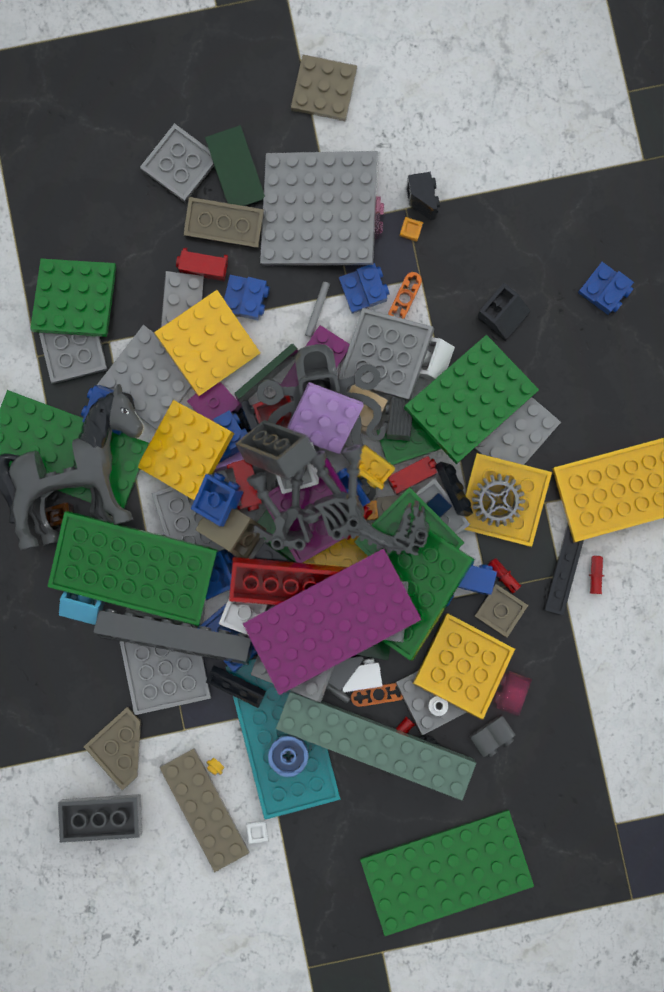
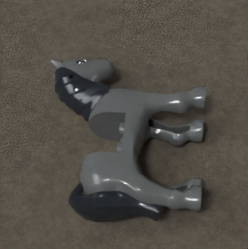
M120 384L116 385L113 392L104 397H99L95 404L90 407L79 437L72 441L77 468L70 467L64 469V473L51 472L47 474L43 460L37 450L22 455L10 453L0 455V492L10 508L9 523L15 524V533L19 539L20 551L39 546L38 539L30 533L28 513L34 520L35 533L41 536L43 546L58 542L60 533L52 528L46 516L47 499L55 490L76 487L88 488L91 490L92 495L91 516L96 519L112 522L115 525L134 520L131 512L123 509L117 503L109 480L112 471V454L110 450L112 430L121 431L130 438H138L144 431V424L135 412L133 397L129 393L123 392Z

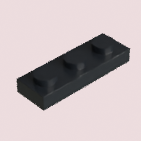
M445 462L436 464L435 467L456 514L465 517L473 514L470 507L471 502L465 496L464 487L456 476L454 466Z
M214 665L206 680V683L259 708L266 693L260 687Z

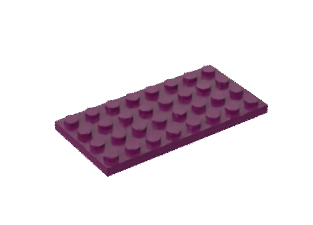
M383 548L242 624L278 694L281 695L422 619Z

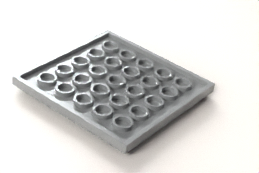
M378 152L266 153L260 264L373 265Z

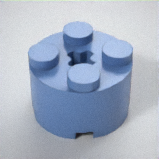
M290 734L277 738L271 745L268 753L270 766L276 773L284 777H292L299 774L305 768L309 757L308 748L303 739ZM290 751L294 756L291 757V760H287V757L283 756V754Z

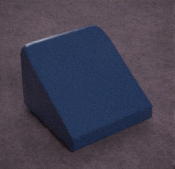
M439 492L427 503L440 518L452 507Z

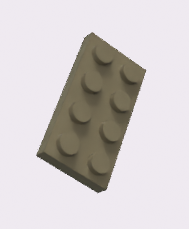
M189 197L184 235L259 248L264 209Z

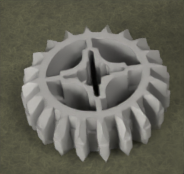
M501 474L497 475V480L494 479L493 475H490V482L483 478L485 485L482 486L478 483L477 486L481 490L473 491L474 494L478 495V497H472V501L478 502V504L473 505V509L480 508L476 515L484 514L481 518L483 522L489 518L488 525H491L493 520H495L496 527H499L500 521L506 526V519L509 518L511 523L514 522V519L511 517L513 514L518 518L520 517L516 510L523 511L524 509L522 506H519V503H525L524 499H519V497L524 495V492H517L521 485L514 487L513 485L516 483V480L512 479L509 483L508 475L504 477V480H502ZM494 485L506 486L497 493L488 489ZM510 490L514 494V504L512 507L506 502V497ZM484 493L491 499L487 510L484 509L482 503ZM493 496H502L501 499L506 506L503 504L499 505V503L494 505L496 501ZM498 508L508 511L504 515H492V512H495Z

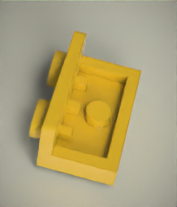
M364 444L358 466L360 473L357 476H363L371 487L375 489L378 487L382 490L384 482L393 473L395 467Z

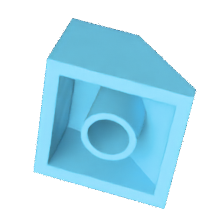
M64 591L60 598L59 616L95 625L99 610L103 611L105 602Z

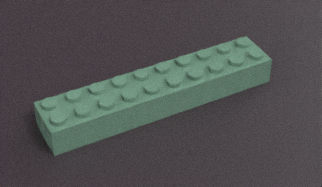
M292 691L288 695L276 727L279 731L460 800L464 798L476 765V761L473 758L329 703L317 702Z

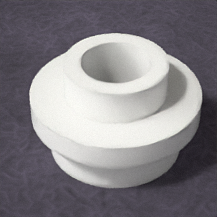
M435 696L429 701V711L435 716H442L448 710V702ZM437 702L442 704L440 710H437L435 707Z

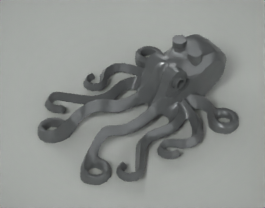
M316 344L299 349L295 356L298 386L282 387L273 379H267L258 386V399L266 405L277 404L286 395L294 398V401L274 411L270 415L268 422L276 424L288 412L292 413V419L310 382L361 401L364 405L370 407L373 410L374 417L366 429V435L373 441H380L385 436L386 429L384 426L380 427L379 435L376 436L372 433L373 429L381 421V406L374 399L366 395L347 392V388L352 385L363 390L374 389L381 379L378 369L371 364H365L356 370L354 376L338 379L334 352L327 345ZM370 371L373 373V380L367 383L362 381L363 373ZM268 386L276 391V395L270 398L264 395V389ZM360 415L351 430V440L354 446L361 445L363 447ZM344 444V446H343V448H342V450H341V452H340L342 455H343L342 451H343L344 449L348 448V446H346V444ZM314 445L315 451L318 452L319 447ZM358 477L362 486L365 485L370 488L367 497L370 501L373 500L376 495V489L367 483L366 478ZM277 478L275 480L276 487L279 486Z

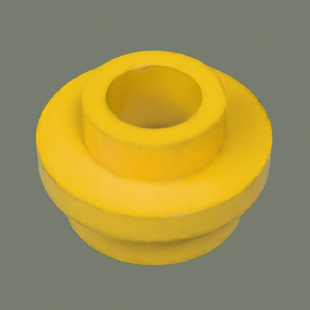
M215 758L206 762L208 765L207 769L213 775L217 773L221 775L223 773L224 766Z

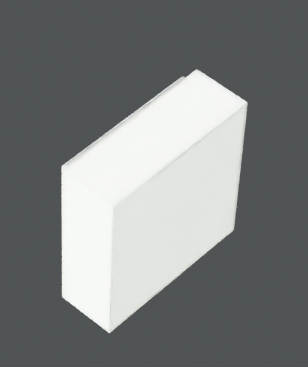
M266 820L246 823L249 844L269 840Z

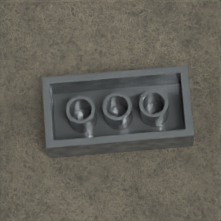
M265 420L235 443L245 462L285 479L295 476L298 470L304 465L309 464L317 455L307 435Z
M141 794L62 799L58 802L60 843L139 838L142 835Z

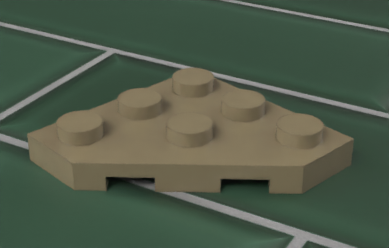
M129 707L125 708L83 746L121 790H124L138 777L141 720L134 715V712Z

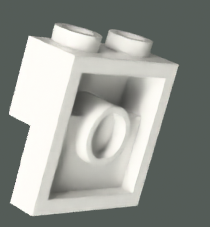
M228 599L219 624L248 635L242 623L269 610L271 605L233 602Z

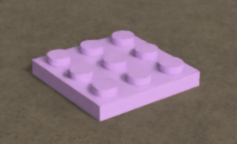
M309 382L287 428L307 435L310 442H313L315 446L340 454L364 405L361 401Z

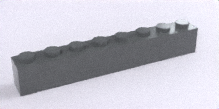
M112 609L99 610L93 632L97 637L249 665L253 646L249 635L238 633L235 636L230 635V632L226 630L214 632L211 631V628L200 626L198 629L192 628V625L188 623L176 625L173 624V621L162 619V622L155 621V618L150 616L138 618L135 614L124 612V615L117 614V611Z

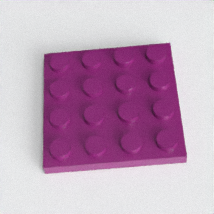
M326 458L324 468L327 467L329 476L340 491L347 493L331 462ZM320 477L318 485L300 489L299 506L301 509H304L306 505L314 504L316 500L333 493ZM280 486L269 492L268 496L279 512L287 511L292 506V492L282 494ZM269 511V513H270L272 519L275 520V518L273 517V515H272L271 512ZM320 515L317 522L309 524L313 535L310 542H307L301 551L294 548L290 551L297 563H303L345 539L344 536L340 540H334L329 536L323 517ZM298 518L293 521L290 527L291 531L302 529Z

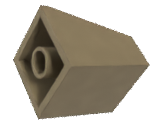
M231 509L224 527L218 526L203 517L199 521L196 531L237 557L249 558L261 539L258 532L254 533V526L258 525L265 531L266 528L237 509Z

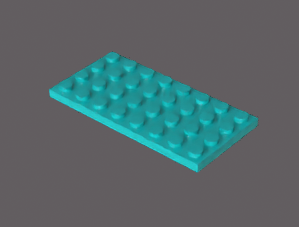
M256 659L249 660V665H243L235 673L228 666L225 667L227 672L266 691L259 708L233 696L264 820L341 800L328 749L303 740L309 752L308 762L299 774L292 777L279 775L269 764L268 753L271 745L280 736L287 735V733L277 730L276 727L290 690L279 695L273 683L251 675ZM287 751L283 756H286L287 760H291L294 754Z

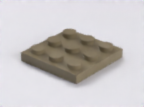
M303 54L291 110L346 121L357 65Z

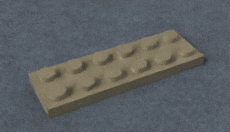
M195 748L159 767L214 872L249 854L243 838Z

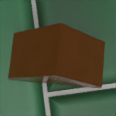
M62 503L46 508V516L52 527L61 526L64 512L74 513L73 504Z

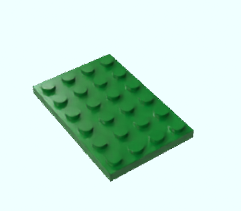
M485 335L404 406V409L457 465L534 396L539 389L489 336Z
M411 518V522H410V526H409L408 532H411L412 523H413V519H412V518ZM431 530L428 532L424 547H419L418 555L406 553L405 550L401 551L400 554H397L394 550L391 553H386L400 580L408 582V595L422 620L405 628L404 642L382 641L410 661L414 660L475 560Z

